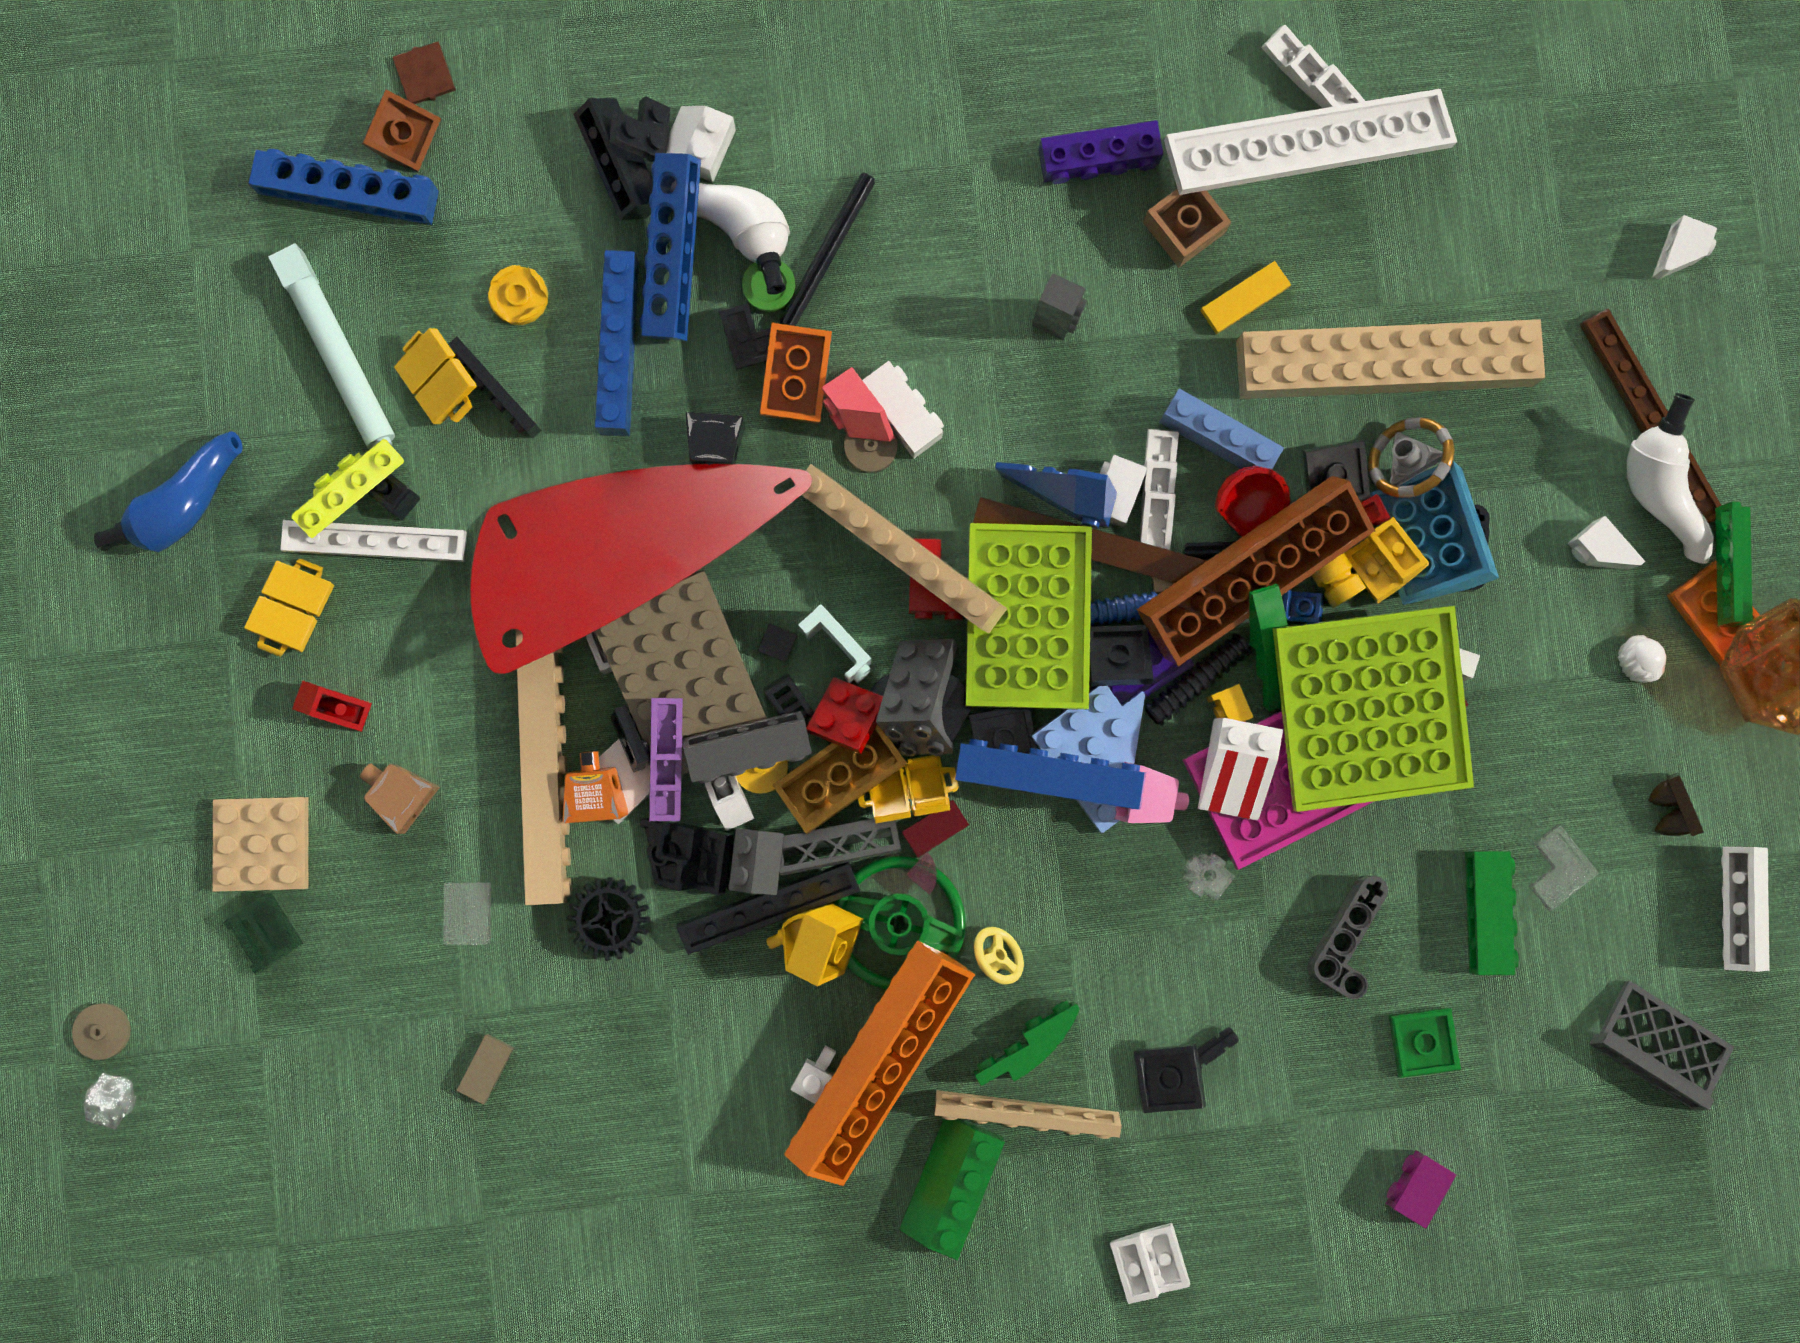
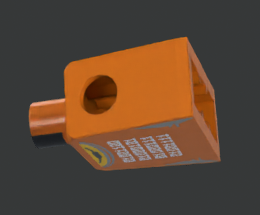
M598 751L581 752V770L566 773L563 823L613 820L627 816L628 808L617 769L615 767L600 768Z

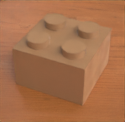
M1176 189L1147 211L1143 223L1178 268H1180L1224 235L1231 221L1207 190L1179 195L1178 189Z

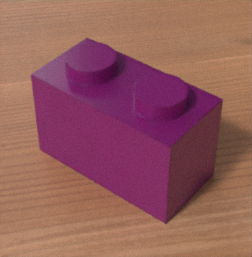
M1415 1150L1414 1154L1409 1155L1402 1166V1171L1404 1172L1398 1182L1395 1181L1390 1186L1387 1192L1388 1200L1386 1204L1427 1229L1457 1174Z

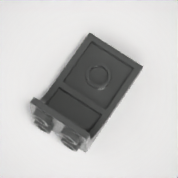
M953 638L899 642L876 723L885 735L889 737L897 750L905 756H914L916 754L940 756L942 754H952L955 746L945 732L942 719L943 698L958 647Z

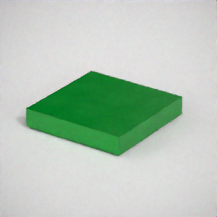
M1447 1007L1389 1016L1398 1077L1405 1078L1461 1070L1451 1008Z

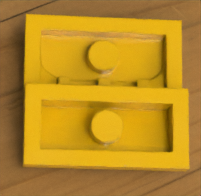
M1394 517L1375 528V532L1370 534L1367 539L1344 553L1352 565L1351 570L1359 575L1367 591L1377 604L1402 588L1429 565L1428 560Z

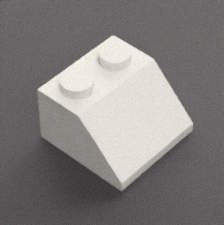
M681 106L668 135L666 153L690 154L701 159L700 178L713 183L736 131L733 117L708 106Z

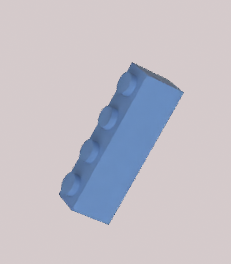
M1180 388L1159 421L1160 424L1173 431H1178L1180 435L1240 469L1251 466L1273 469L1284 449L1281 445Z

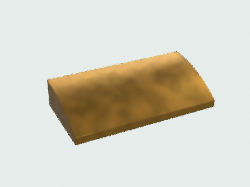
M877 724L861 754L831 743L774 783L773 787L807 835L907 765V763L889 737L885 735Z

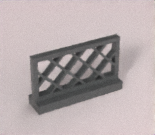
M1625 981L1600 1033L1594 1034L1589 1045L1693 1111L1710 1110L1714 1099L1710 1096L1734 1049V1046L1631 981ZM1631 992L1639 996L1643 1010L1630 1012L1627 999ZM1651 1011H1663L1666 1014L1669 1026L1657 1029ZM1644 1013L1650 1031L1637 1034L1632 1016ZM1625 1018L1630 1036L1620 1037L1612 1032L1618 1019ZM1686 1026L1691 1029L1695 1043L1683 1045L1678 1028ZM1671 1030L1675 1048L1663 1050L1658 1033ZM1651 1035L1656 1052L1647 1054L1642 1051L1639 1037ZM1713 1043L1722 1049L1717 1060L1709 1062L1704 1044ZM1697 1047L1702 1064L1690 1067L1684 1049ZM1677 1051L1682 1069L1674 1071L1668 1067L1665 1054ZM1704 1069L1707 1081L1703 1089L1695 1084L1691 1071Z

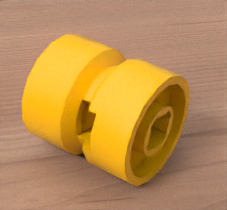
M1344 553L1311 575L1318 587H1325L1324 596L1332 608L1337 607L1366 588L1359 575L1350 572L1352 565Z

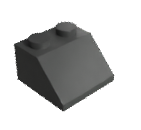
M735 828L728 890L752 894L777 895L783 833Z

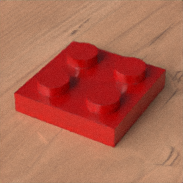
M833 677L806 729L808 733L861 754L877 725L876 719L883 696Z

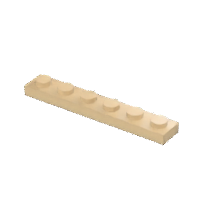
M936 1090L935 1116H941L946 1120L960 1118L972 1120L978 1124L993 1122L1002 1123L1004 1126L1011 1128L1027 1126L1033 1127L1038 1131L1052 1129L1064 1131L1070 1135L1085 1133L1093 1134L1103 1139L1110 1137L1120 1138L1121 1121L1119 1112Z

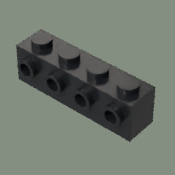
M589 98L573 115L620 220L646 219L651 215L649 197L653 190V180L643 157L609 143L612 115L617 112L623 113L616 98Z

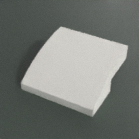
M618 739L599 757L600 768L615 767L617 769L628 808L627 816L621 819H613L617 824H620L642 801L650 796V762L648 761L645 769L633 773Z
M1172 1223L1143 1230L1110 1242L1128 1304L1158 1298L1160 1293L1190 1286V1280Z

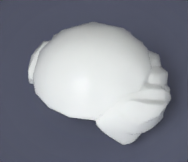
M1644 635L1632 636L1620 647L1619 656L1617 657L1620 661L1619 665L1622 667V672L1627 677H1630L1631 681L1641 683L1653 682L1660 679L1663 675L1667 656L1664 648L1658 641Z

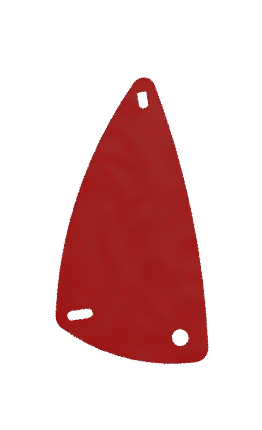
M747 464L661 466L579 479L527 493L494 505L486 513L480 529L471 572L472 618L480 649L491 671L498 674L512 672L571 644L648 602L722 555L780 513L810 488L812 484L811 475L801 469ZM791 478L796 486L782 494L774 492L776 485ZM503 514L509 516L517 530L515 538L508 539L498 523L499 516ZM511 629L520 630L523 634L522 642L513 648L505 647L502 643L503 635Z

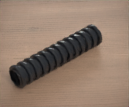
M1233 633L1231 640L1226 639L1224 641L1225 645H1218L1217 651L1213 650L1210 652V657L1205 656L1202 663L1197 662L1195 664V669L1190 668L1188 670L1189 674L1181 675L1180 681L1175 680L1173 687L1168 686L1166 692L1162 691L1159 693V698L1154 697L1152 704L1147 703L1145 705V711L1157 725L1163 726L1165 724L1164 720L1172 719L1173 713L1178 714L1180 707L1185 708L1187 706L1186 702H1193L1194 696L1199 697L1201 690L1206 691L1209 684L1213 685L1216 683V678L1221 679L1223 677V672L1228 673L1231 666L1236 667L1237 661L1241 662L1245 659L1244 655L1249 656L1252 654L1251 647L1243 636Z

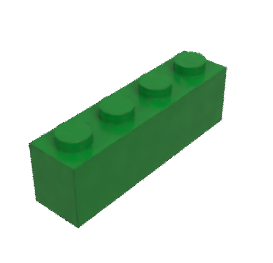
M1465 851L1470 974L1515 975V968L1518 967L1519 956L1517 950L1514 949V937L1517 936L1518 926L1516 919H1513V906L1516 905L1517 896L1515 889L1512 888V876L1515 874L1516 867L1514 858L1511 857V851Z

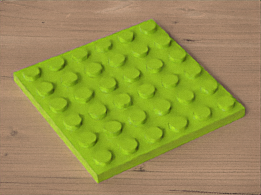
M1455 606L1273 629L1293 811L1301 812L1474 788Z

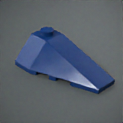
M996 463L995 468L1001 477L1080 521L1081 525L1092 526V529H1099V525L1109 527L1117 491L1108 475L1078 469H1069L1068 473L1064 474L1057 471L1054 467L1044 466L1042 472H1037V469L1029 465Z

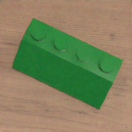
M943 1118L899 1230L928 1249L958 1261L1005 1141L1003 1137L959 1118L956 1120H946Z

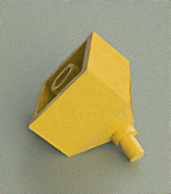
M828 904L789 918L783 923L782 928L778 930V934L768 937L766 942L770 949L783 945L785 970L815 986H819L845 974L863 918L834 904Z

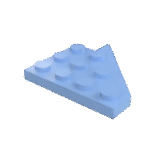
M1095 686L1089 691L1088 710L1064 709L1032 733L1030 737L1039 749L1048 751V757L1060 759V753L1079 755L1078 762L1090 763L1091 758L1110 760L1109 767L1121 768L1122 762L1134 764L1145 694L1143 691H1139L1123 704H1120L1108 686ZM1076 800L1099 833H1104L1120 821L1114 819L1116 806Z

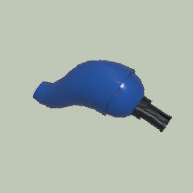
M232 431L217 436L204 444L163 484L150 492L133 498L120 522L116 523L113 528L95 533L94 543L96 547H101V551H106L120 544H132L143 550L160 552L178 542L201 519L223 475L232 461L241 454L242 442L239 436Z

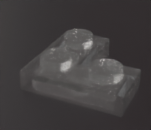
M1556 825L1533 843L1552 867L1529 885L1547 910H1554L1599 874L1561 825Z

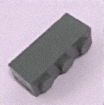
M1052 273L1039 300L1032 326L1062 340L1065 339L1067 332L1073 334L1087 300L1082 298L1086 288Z

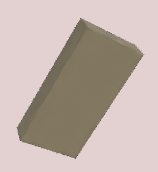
M486 1034L457 1091L483 1105L486 1104L515 1047Z

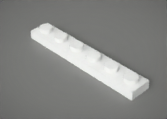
M283 520L280 550L295 553L464 562L467 532L449 529L331 523L314 538H310L295 521Z

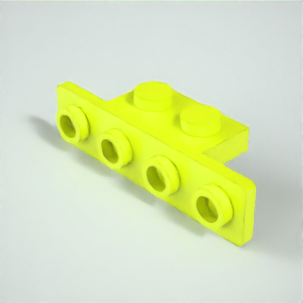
M386 439L379 441L364 455H361L360 452L355 456L352 454L347 455L337 464L339 469L331 476L326 473L314 483L316 487L313 490L314 496L291 515L292 519L310 538H314L403 464L404 459Z

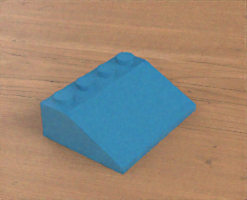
M1454 461L1443 481L1430 491L1419 496L1398 498L1387 495L1381 490L1370 493V497L1375 494L1380 496L1390 517L1396 519L1429 562V565L1398 590L1402 604L1406 605L1471 589L1499 578L1463 470ZM1437 467L1418 474L1400 486L1417 485L1425 481L1433 474Z

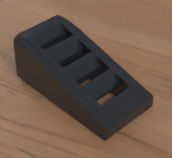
M785 673L763 688L764 694L779 715L791 713L800 706H803L804 710L801 711L803 717L805 718L809 715L812 718L814 711L788 673ZM788 685L790 687L788 691L776 698L774 696L776 692ZM794 695L797 697V700L782 708V703Z

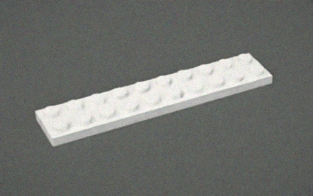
M1441 89L1167 134L1164 143L1179 195L1452 148L1457 143V139Z

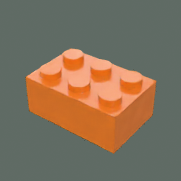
M771 323L759 416L815 424L820 423L824 396L822 387L826 381L832 331Z

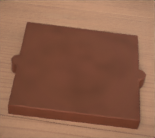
M439 42L420 48L414 46L411 51L393 57L409 102L418 104L429 99L435 101L436 97L456 90Z

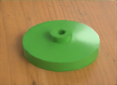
M781 261L780 271L786 289L775 295L767 293L763 273L759 271L757 263L751 264L745 271L742 279L743 293L747 302L755 309L763 312H776L789 304L795 293L796 283L793 272L784 262Z

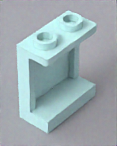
M821 604L798 624L800 632L808 641L818 631L823 629L855 665L844 674L845 680L848 683L855 680L858 684L871 672L869 667L871 665V658Z

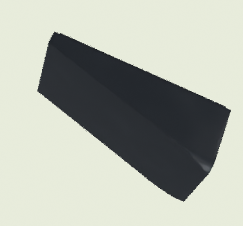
M389 474L367 493L400 520L405 519L420 500V496L392 474Z

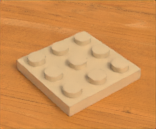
M308 797L213 800L212 892L308 889Z

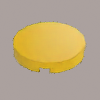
M512 265L501 269L491 280L488 301L493 312L502 321L511 325H526L534 322L544 313L548 304V290L543 278L535 270L529 267H521L520 265Z

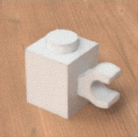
M825 1045L816 1063L807 1058L791 1090L815 1104L822 1094L825 1085L834 1075L827 1068L836 1051Z

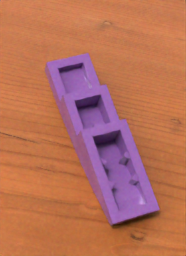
M651 698L649 821H680L683 698Z

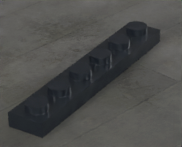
M850 862L837 864L778 886L777 895L756 894L677 923L676 928L689 955L860 892V887Z

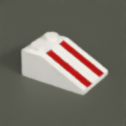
M1228 718L1214 719L1198 809L1258 821L1278 761L1283 729Z

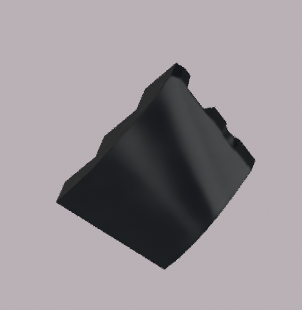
M648 818L640 819V826L645 828L649 843L646 851L648 859L652 864L651 871L654 884L677 891L697 889L715 895L725 894L733 834L676 822L649 821Z

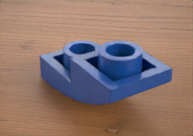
M1289 590L1282 595L1287 622L1312 624L1322 621L1324 595L1322 593L1293 592Z

